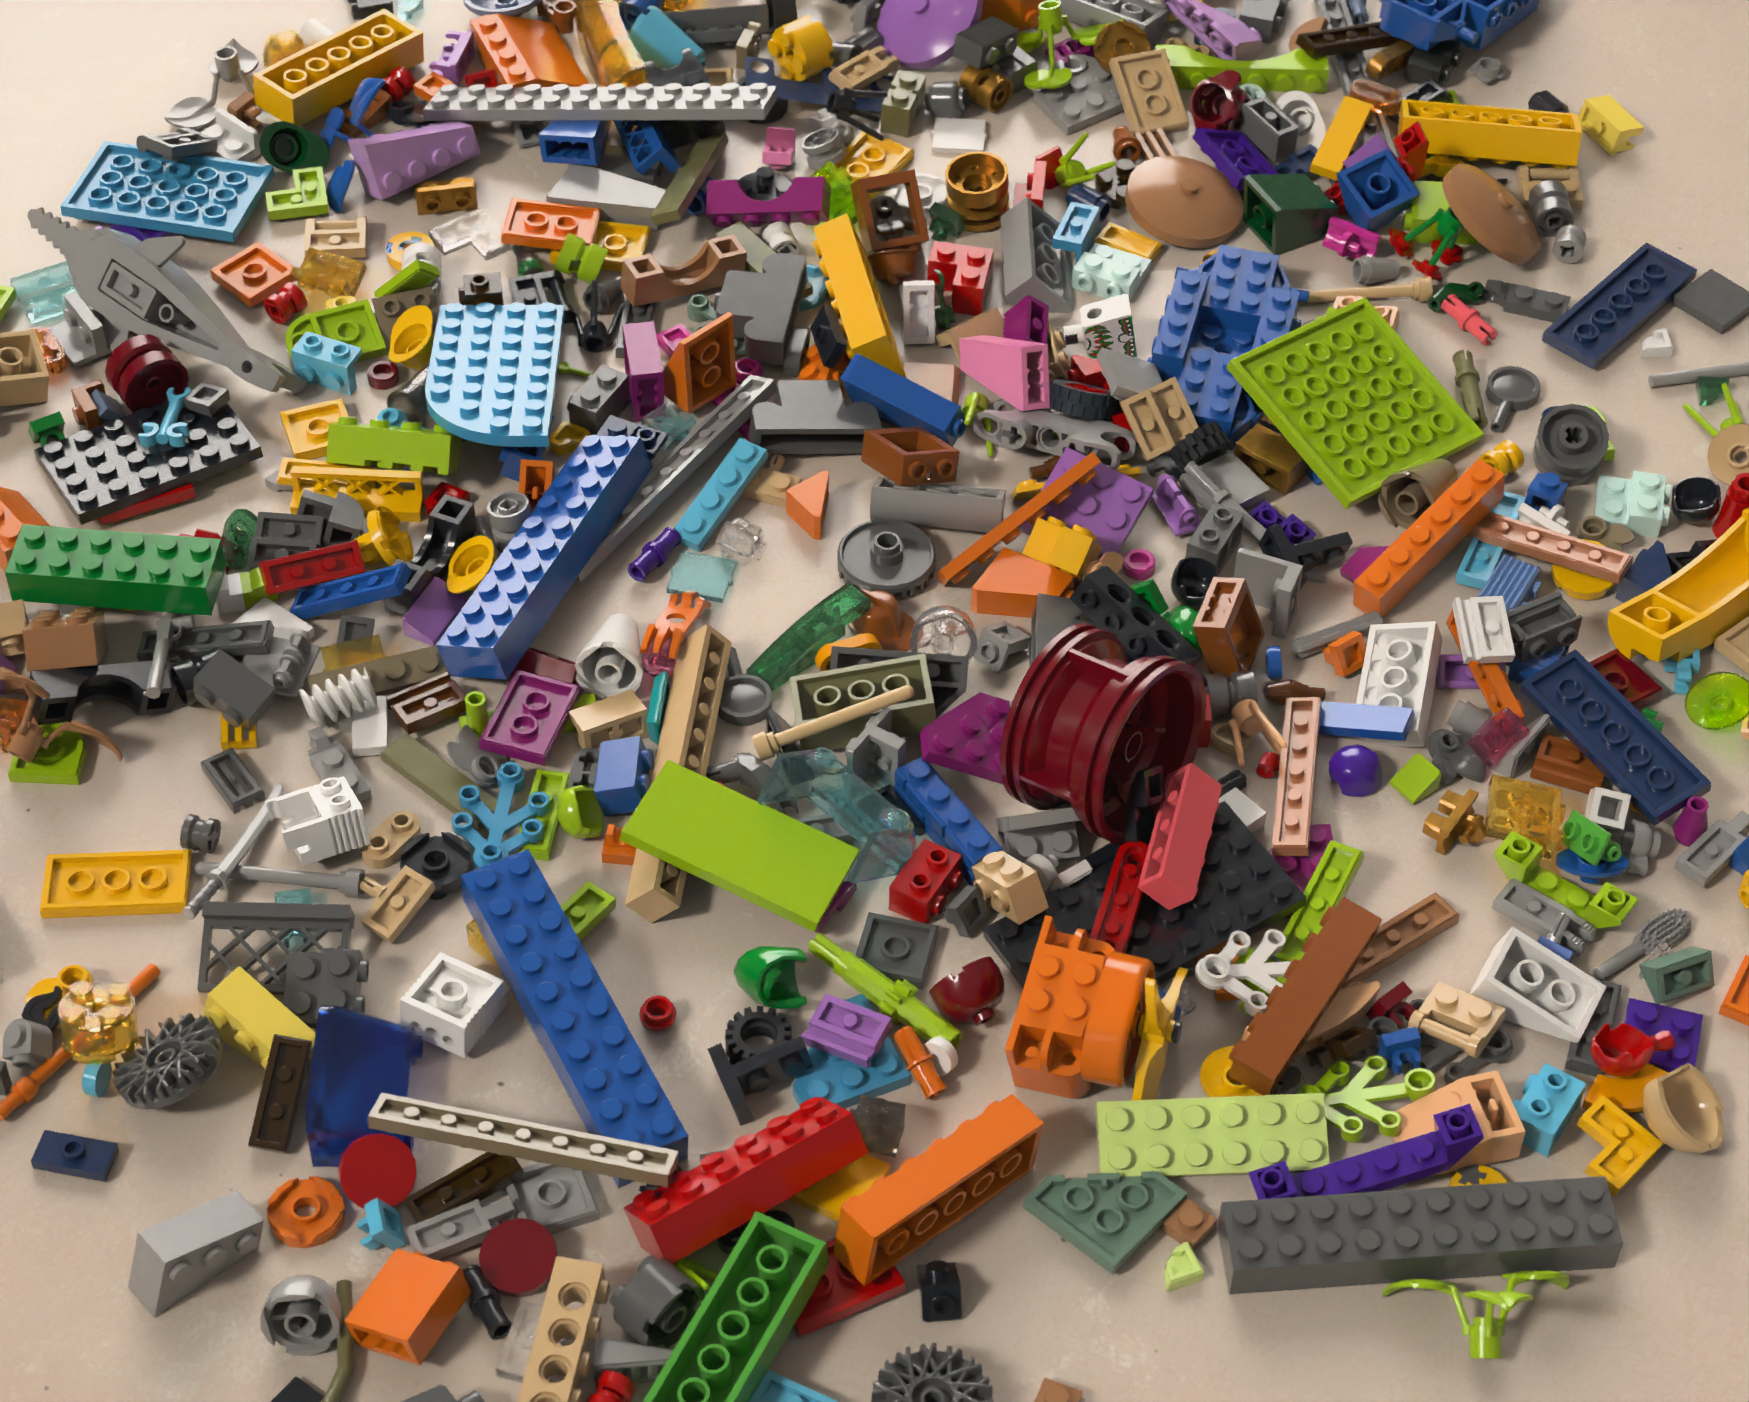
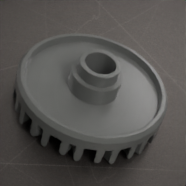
M889 519L867 521L851 529L842 538L837 551L839 577H844L845 586L850 585L851 592L858 586L859 591L863 589L869 592L881 590L893 596L895 593L901 592L903 600L906 599V595L912 598L914 597L915 587L923 591L924 586H929V578L934 577L936 564L935 547L926 533L910 523Z
M188 1013L186 1016L180 1015V1020L177 1024L168 1017L164 1024L162 1022L158 1023L161 1030L157 1037L149 1029H145V1036L137 1037L142 1048L134 1049L130 1045L126 1046L128 1052L121 1054L124 1062L115 1063L116 1069L113 1071L115 1078L112 1081L128 1105L145 1110L162 1108L187 1097L207 1081L221 1060L223 1039L206 1016L202 1017L199 1015L195 1019L191 1013Z
M932 1343L929 1350L925 1344H921L919 1352L911 1353L910 1347H907L905 1355L900 1352L896 1353L895 1362L892 1364L886 1360L884 1369L880 1368L878 1372V1380L873 1382L872 1402H993V1388L989 1384V1377L984 1378L982 1375V1365L980 1363L975 1364L973 1357L970 1358L969 1362L963 1359L960 1348L952 1354V1347L949 1345L946 1352L937 1351L936 1343Z

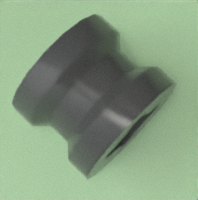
M189 814L184 820L180 833L181 847L185 849L197 847L204 853L212 854L220 838V821L213 818L205 821L201 820L198 815Z

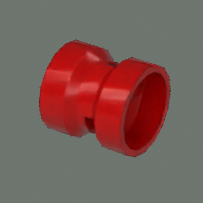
M397 66L388 73V77L382 78L387 82L380 89L391 95L392 102L402 101L404 95H408L414 90L413 85L416 82L413 75L406 68Z
M288 282L279 289L278 294H272L266 298L263 304L268 316L277 324L283 325L292 318L293 313L298 314L307 307V299L297 285Z
M610 1370L602 1371L595 1383V1394H590L586 1402H631L637 1391L636 1386L628 1377L621 1373Z

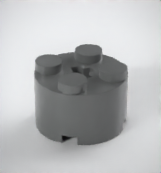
M649 1255L640 1263L637 1273L626 1285L619 1286L610 1297V1304L614 1306L613 1317L615 1322L639 1343L653 1347L663 1344L669 1348L682 1337L696 1313L693 1309L697 1300L700 1303L704 1300V1291L667 1259H657L655 1256Z

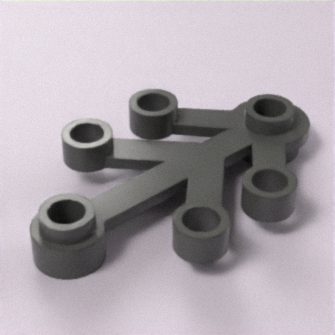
M1415 999L1409 1004L1415 1010H1419L1425 1000ZM1382 1016L1372 1019L1368 1026V1029H1373L1378 1043L1372 1046L1376 1050H1379L1380 1035L1399 1031L1397 1024L1392 1019ZM1498 1028L1478 1058L1468 1055L1459 1063H1450L1445 1070V1083L1448 1085L1460 1078L1467 1077L1468 1074L1486 1061L1492 1063L1506 1061L1511 1056L1513 1050V1043L1509 1034L1505 1030ZM1423 1032L1420 1034V1047L1435 1048L1421 1058L1420 1068L1431 1071L1458 1051H1465V1049ZM1411 1062L1408 1065L1407 1073L1414 1069ZM1451 1073H1458L1462 1077H1454Z

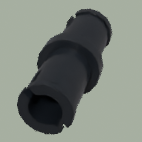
M478 1265L465 1267L462 1270L471 1290V1294L468 1296L470 1299V1309L474 1315L480 1316L490 1338L493 1340L503 1339L511 1333L513 1324L509 1321L500 1305V1295L496 1289L490 1288Z

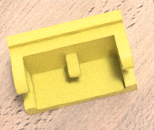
M1610 95L1585 99L1578 116L1581 128L1610 156L1615 155L1616 152L1632 149L1635 144L1631 141H1626L1631 136L1641 135L1644 130V126Z

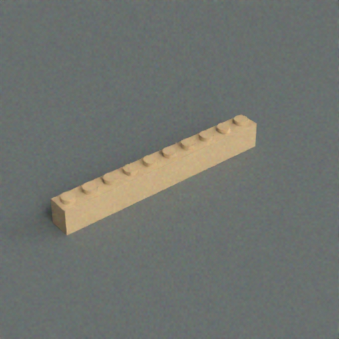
M708 624L687 636L685 641L679 646L650 781L651 784L667 760L706 777L732 645L730 640ZM636 848L625 906L650 923L660 919L680 907L687 872Z

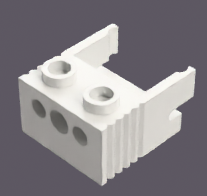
M344 776L327 778L319 785L266 801L271 821L277 818L283 819L293 816L291 819L282 821L284 829L282 834L287 851L294 850L302 866L371 844L363 808Z
M440 952L420 975V978L417 979V983H414L413 987L409 988V992H406L405 996L400 999L401 1030L465 1058L467 1053L471 1051V1048L474 1047V1044L478 1042V1039H481L482 1034H485L509 1004V988L504 986V980Z

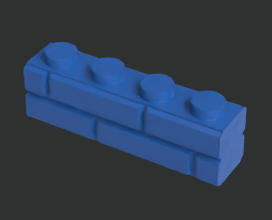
M922 757L899 767L895 771L894 782L896 784L894 785V790L925 825V832L934 843L962 855L961 871L964 872V879L970 886H974L973 882L976 879L972 866L981 862L986 855L992 852L1003 851V848L929 762L923 761Z

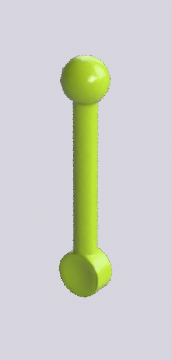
M566 361L560 362L558 366L560 374L572 373L586 378L594 374L571 367Z

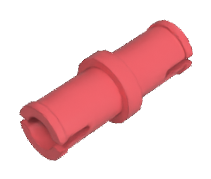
M1455 294L1448 296V299L1452 301L1451 303L1446 299L1442 302L1441 309L1458 322V327L1464 332L1469 331L1484 346L1491 344L1487 339L1488 337L1493 341L1495 340L1498 331L1485 322L1475 308L1470 309Z

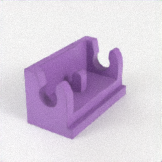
M469 30L467 32L448 31L445 37L456 39L458 42L456 44L445 43L438 61L431 62L429 66L434 72L454 82V85H457L458 88L475 56L473 31Z

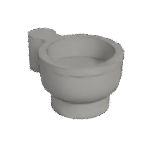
M1632 819L1628 822L1621 843L1622 855L1629 861L1628 869L1625 872L1646 875L1648 857L1655 858L1660 849V831L1653 830L1648 824Z

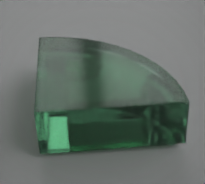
M1698 376L1696 389L1699 406L1711 405L1715 400L1724 396L1721 385L1723 383L1729 385V378Z

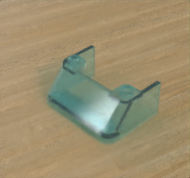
M819 747L818 749L778 754L757 802L760 805L808 798L859 841L864 847L848 879L852 884L898 875L917 849L914 824L910 820V816L905 811L893 806L838 760L837 755L828 748Z

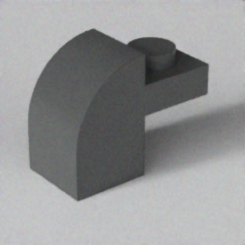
M304 489L297 514L324 516L326 523L322 547L350 542L358 538L365 517L362 506L354 498L338 491L337 497L333 498Z

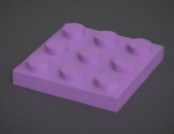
M1066 447L1042 490L1086 456ZM1102 463L1095 469L1097 475L1084 486H1081L1078 482L1069 490L1072 492V495L1058 506L1054 502L1044 509L1047 514L1042 518L1047 521L1048 517L1051 516L1067 524L1066 527L1070 529L1076 524L1092 531V534L1097 536L1095 541L1102 547L1097 560L1107 552L1120 553L1153 495L1152 487ZM1027 522L1020 527V530L1030 536L1034 525L1031 526Z

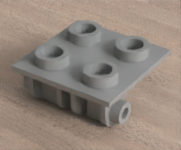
M299 629L297 632L292 633L290 640L273 636L269 653L245 655L241 664L273 686L275 694L298 698L300 695L299 690L303 689L321 647L312 645L309 633Z

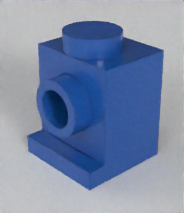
M1551 472L1537 473L1528 487L1525 504L1537 511L1540 509L1536 506L1538 502L1549 506L1550 510L1557 504L1564 507L1568 483L1560 481L1559 476Z

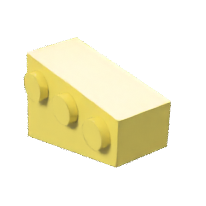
M240 966L207 995L202 1017L206 1016L212 1022L224 1042L265 1070L274 1034L312 1041L309 1061L317 1055L322 1038Z

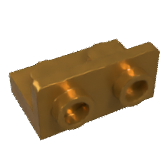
M473 177L426 181L414 185L418 216L478 209L476 186Z

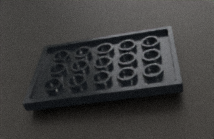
M167 399L165 402L155 406L139 409L124 418L112 419L103 425L79 431L75 435L59 441L49 442L42 447L34 449L36 460L79 523L83 525L123 510L128 506L262 458L261 446L228 403L211 417L182 408L176 423H187L190 433L189 436H184L185 446L173 447L169 444V441L164 445L158 443L151 447L141 446L138 435L139 433H144L143 423L154 422L160 428L169 407Z

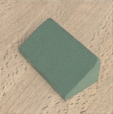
M1688 947L1639 964L1641 974L1656 1004H1662L1714 986L1711 950Z

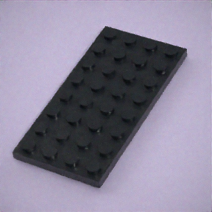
M1225 801L1219 803V807L1215 812L1211 828L1212 835L1208 840L1204 856L1205 863L1200 872L1197 884L1198 891L1194 899L1189 903H1184L1168 910L1144 893L1126 954L1150 959L1154 965L1155 980L1158 986L1175 977L1179 967L1190 969L1197 965L1198 961L1205 956L1221 952L1232 932L1243 931L1251 936L1306 906V896ZM1115 859L1092 870L1090 875L1062 890L1058 888L1045 895L1049 908L1020 925L1005 916L983 928L984 938L1022 988H1024L1045 915L1053 917L1057 932L1074 935L1076 930L1080 928L1085 929L1088 938H1090ZM1132 862L1130 864L1139 865L1140 863Z

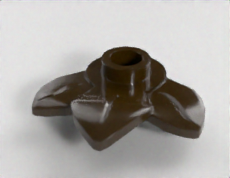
M878 196L871 201L870 208L876 234H879L885 241L902 238L904 229L914 230L910 208L898 205L897 201L889 196Z

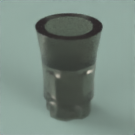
M429 363L424 368L419 369L409 381L392 392L387 398L388 408L392 407L404 411L408 422L422 423L421 426L429 415L425 396Z

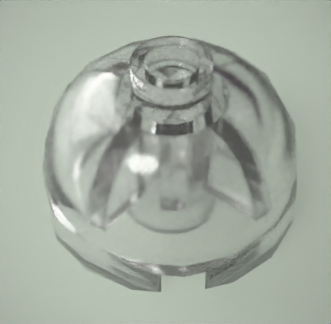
M948 605L931 607L922 612L914 622L910 636L911 652L969 656V665L978 647L975 624L967 613L957 607Z

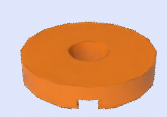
M309 1176V1179L299 1180L298 1177L288 1180L274 1191L268 1200L267 1220L271 1233L281 1243L293 1248H311L324 1244L337 1234L344 1223L346 1210L341 1191L332 1182L318 1176ZM304 1206H312L316 1209L312 1215L307 1217L296 1215L298 1209Z

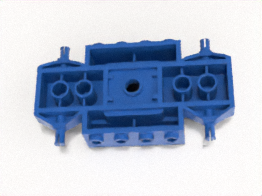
M1380 0L1382 2L1379 16L1381 18L1380 29L1390 33L1395 38H1401L1421 50L1429 51L1441 41L1455 38L1456 41L1465 44L1469 49L1480 51L1537 10L1539 0Z
M1219 245L1218 252L1199 265L1198 269L1195 268L1193 270L1177 266L1175 282L1171 294L1167 296L1165 314L1160 319L1158 336H1155L1153 341L1152 357H1148L1147 361L1155 363L1162 382L1176 377L1198 426L1201 428L1206 423L1218 422L1232 443L1228 450H1233L1236 442L1257 424L1255 421L1261 414L1254 411V409L1261 410V408L1226 367L1230 360L1300 328L1302 320L1296 319L1299 302L1308 303L1310 290L1296 289L1289 286V280L1282 265H1279L1280 255Z

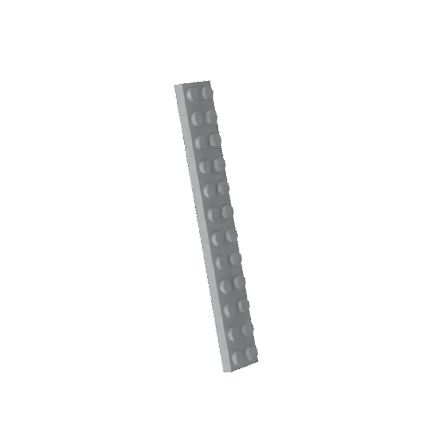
M620 83L612 84L608 87H597L596 84H584L580 87H569L567 84H557L552 87H541L539 84L513 87L510 84H503L496 88H485V85L482 84L472 85L468 88H458L457 85L450 84L442 86L422 111L424 121L765 120L778 98L777 86H767L766 83H754L750 86H739L737 83H726L722 86H710L708 83L682 86L679 83H671L664 87H653L649 83L640 84L636 87H625L624 84Z

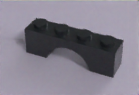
M447 494L443 495L429 514L426 534L415 557L410 562L400 559L394 562L393 565L406 563L412 572L402 595L384 599L385 609L406 615L435 576L441 579L444 578L449 571V562L454 551L463 542L472 538L477 531L474 503Z
M152 661L30 671L29 676L31 680L38 683L51 695L49 699L37 695L32 710L37 725L71 722L74 711L80 705L93 700L115 701L129 707L138 715L172 712L177 685L166 664L160 696L156 699L144 696L143 692L147 690ZM26 693V699H27V701H28V700H29V696H28V694Z

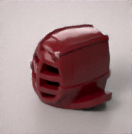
M1225 70L1214 77H1209L1198 83L1191 94L1189 110L1196 129L1237 131L1241 128L1240 120L1242 117L1240 116L1243 114L1241 112L1243 110L1242 106L1250 102L1251 99L1244 90L1238 87L1242 78L1240 73L1234 70Z

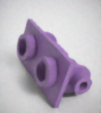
M1168 473L1162 474L1158 478V488L1153 490L1152 501L1176 537L1196 531L1202 522L1197 510L1191 505L1177 484L1176 478Z

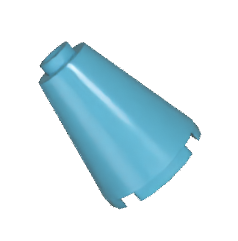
M654 5L648 6L647 8L651 11L647 15L641 13L638 16L626 39V42L630 44L629 51L624 49L627 57L640 62L651 60L657 67L671 69L682 61V49L689 47L702 67H705L707 61L704 58L705 52L659 8Z

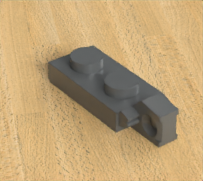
M1487 279L1482 301L1504 307L1503 312L1554 323L1568 311L1571 296L1535 289L1525 285Z

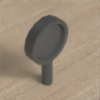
M1505 366L1492 371L1488 376L1486 395L1498 407L1490 425L1493 432L1499 433L1502 431L1510 411L1529 409L1538 401L1540 382L1531 371L1522 367Z
M731 647L727 665L730 677L724 681L718 715L729 724L751 726L764 720L767 710L772 709V690L761 678L742 673L736 649Z

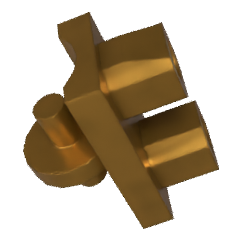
M1469 788L1466 794L1461 796L1447 790L1439 802L1438 811L1449 817L1445 818L1430 812L1425 819L1422 833L1437 840L1436 852L1445 856L1457 838L1463 844L1468 842L1478 843L1483 840L1487 834V829L1483 824L1484 818L1480 814L1474 815L1475 811L1472 807L1478 798V792Z

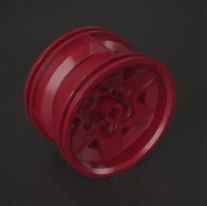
M1080 623L1066 628L1056 635L1036 657L1025 674L1012 701L1004 726L1000 749L1001 778L1007 793L1015 800L1038 810H1050L1062 805L1066 801H1070L1076 816L1083 821L1089 832L1111 843L1123 845L1126 843L1124 832L1126 805L1129 791L1137 772L1154 765H1162L1165 786L1167 774L1194 762L1202 736L1206 711L1205 687L1200 673L1194 666L1165 655L1153 658L1142 657L1128 664L1123 644L1115 634L1087 623ZM1160 802L1153 805L1154 821L1156 820Z

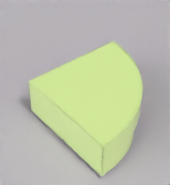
M1188 1241L1176 1247L1166 1263L1164 1283L1167 1292L1201 1281L1204 1278V1271Z

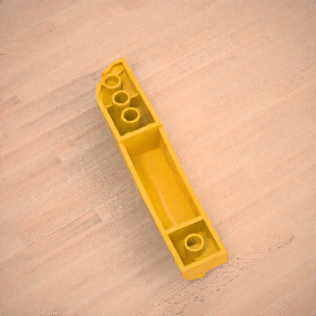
M1749 508L1742 511V516L1720 538L1677 573L1654 588L1609 611V633L1613 643L1624 656L1632 659L1639 654H1643L1648 659L1658 663L1668 657L1676 662H1680L1684 658L1691 656L1698 648L1700 651L1714 643L1717 637L1749 616Z

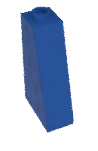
M611 120L552 121L538 134L542 162L598 165L611 126Z
M855 353L840 378L852 403L861 401L872 404L877 409L879 418L883 422L899 428L920 426L951 446L955 444L958 438L963 436L966 430V425L964 424L965 416L959 405L860 354Z

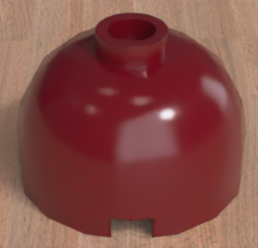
M990 956L962 966V972L954 977L950 973L929 990L932 1001L944 1017L952 1022L961 1024L974 1021L976 1026L982 1025L995 1017L996 1014L993 1009L1001 1003L1005 989L1001 971Z

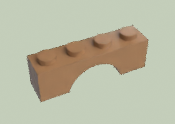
M731 234L706 240L696 256L678 266H662L657 263L651 253L625 259L622 266L621 290L632 306L637 307L723 286L727 271H745L747 251L736 236Z

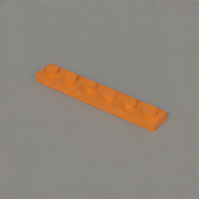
M1091 452L940 569L936 575L937 579L943 586L951 581L955 585L961 582L971 573L967 568L976 561L980 565L984 564L996 554L993 549L1002 541L1005 545H1008L1021 534L1019 530L1021 526L1027 522L1032 526L1036 523L1037 518L1042 519L1047 514L1044 509L1052 502L1057 506L1072 495V492L1069 490L1078 482L1081 486H1084L1097 475L1095 469L1101 462L1094 452Z

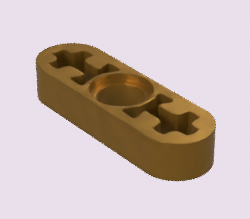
M1401 40L1373 56L1365 69V73L1376 81L1382 80L1406 67L1416 47L1405 40Z

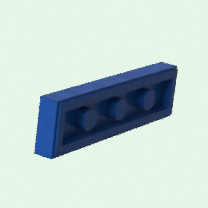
M401 563L299 589L290 613L302 620L402 595L412 571L406 563Z

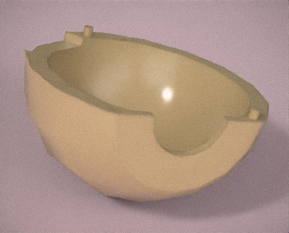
M1687 1063L1646 1084L1643 1096V1111L1649 1128L1662 1143L1679 1152L1700 1154L1717 1149L1725 1141L1723 1139L1724 1125L1721 1111L1724 1110L1722 1103L1707 1078L1693 1065Z

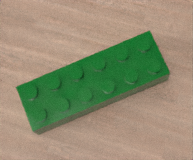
M22 524L5 571V576L12 601L23 599L25 602L212 616L226 570V562L221 539Z

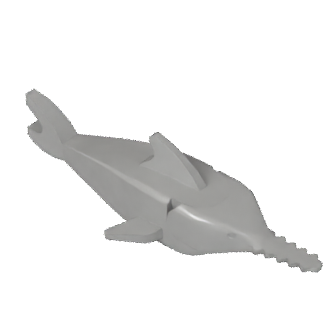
M43 207L29 210L27 217L31 228H37L38 235H45L46 242L52 241L53 248H59L60 254L65 256L73 284L82 300L104 315V333L112 353L125 340L132 338L133 332L138 335L151 334L161 338L167 346L224 365L246 382L261 389L278 392L281 387L295 393H303L308 381L278 361L249 348L203 288L190 275L170 260L185 245V237L149 238L142 242L132 235L111 228L79 230L76 226L70 227L69 221L62 222L58 216L53 218L52 212L45 213Z

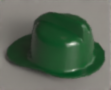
M286 121L273 122L264 129L260 136L259 147L265 161L288 174L293 175V170L321 166L324 171L328 165L329 151L323 139L315 133Z

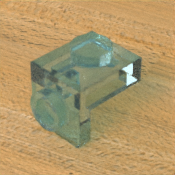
M666 401L642 419L641 424L668 433V439L662 446L664 451H666L673 445L677 446L690 433L696 421L690 418L684 422Z

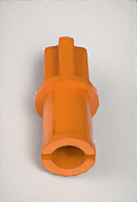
M905 1026L896 1031L894 1039L908 1063L906 1070L912 1072L925 1099L929 1100L943 1093L947 1087L932 1062L934 1057L932 1054H927L914 1028Z

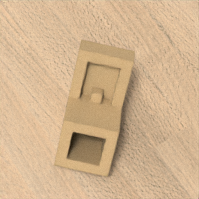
M23 599L0 603V654L4 657L25 654L22 630L29 622Z

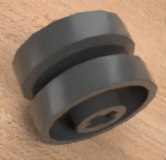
M1567 404L1551 410L1539 424L1532 455L1536 468L1541 474L1551 472L1558 475L1560 481L1568 483V486L1584 484L1593 478L1602 466L1609 440L1606 423L1597 412L1583 405Z

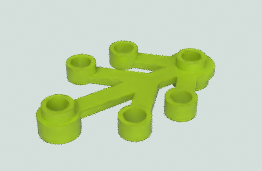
M1374 1055L1365 1060L1364 1067L1351 1081L1349 1065L1343 1061H1336L1327 1067V1072L1315 1085H1303L1297 1094L1324 1093L1326 1122L1340 1129L1341 1137L1345 1141L1357 1142L1364 1136L1363 1121L1355 1116L1347 1117L1333 1108L1346 1107L1377 1123L1379 1132L1382 1135L1393 1137L1401 1132V1116L1397 1112L1386 1111L1372 1104V1102L1410 1097L1414 1102L1436 1091L1435 1076L1431 1071L1417 1068L1407 1073L1404 1083L1366 1088L1372 1081H1380L1387 1076V1061L1381 1056ZM1346 1085L1341 1092L1329 1093L1334 1086Z

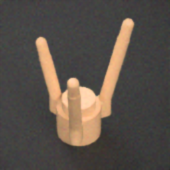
M1246 699L1237 703L1231 711L1234 719L1228 721V725L1233 734L1239 767L1245 766L1240 731L1245 732L1249 736L1261 731L1280 758L1281 747L1286 748L1287 743L1260 710L1257 702L1253 699Z

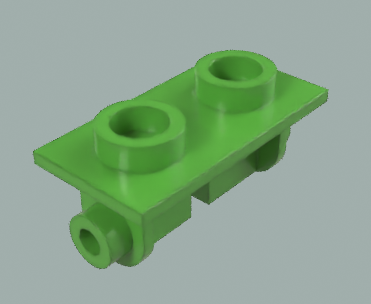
M1572 810L1568 820L1563 825L1562 833L1558 840L1560 843L1596 867L1600 859L1613 862L1619 860L1622 855L1621 846L1617 842L1610 840L1612 834L1578 811Z

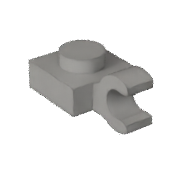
M861 0L854 5L851 12V22H854L853 32H860L866 27H872L873 19L879 18L881 5L877 4L875 6L876 0Z

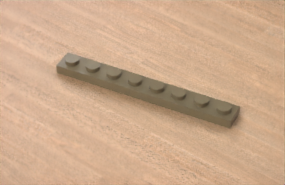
M386 1093L380 1094L368 1115V1128L607 1175L614 1178L643 1182L649 1185L668 1187L678 1164L679 1151Z

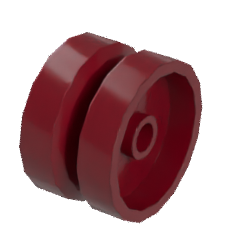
M151 334L137 335L125 340L113 351L107 360L105 369L107 382L133 413L139 409L149 408L165 402L168 399L166 392L170 387H174L176 395L183 394L189 382L187 369L161 338Z

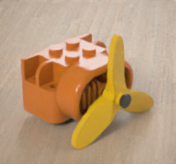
M1045 915L1005 1047L1014 1085L1065 1098H1079L1089 1092L1092 1083L1115 1088L1125 1086L1131 1077L1136 1063L1132 1100L1156 1099L1161 1076L1165 1068L1168 1042L1178 1044L1182 1032V1022L1175 1021L1174 1015L1180 989L1188 969L1179 967L1167 994L1163 999H1160L1158 985L1155 980V969L1150 959L1115 952L1109 943L1088 938L1085 929L1078 928L1074 935L1057 932L1053 917Z

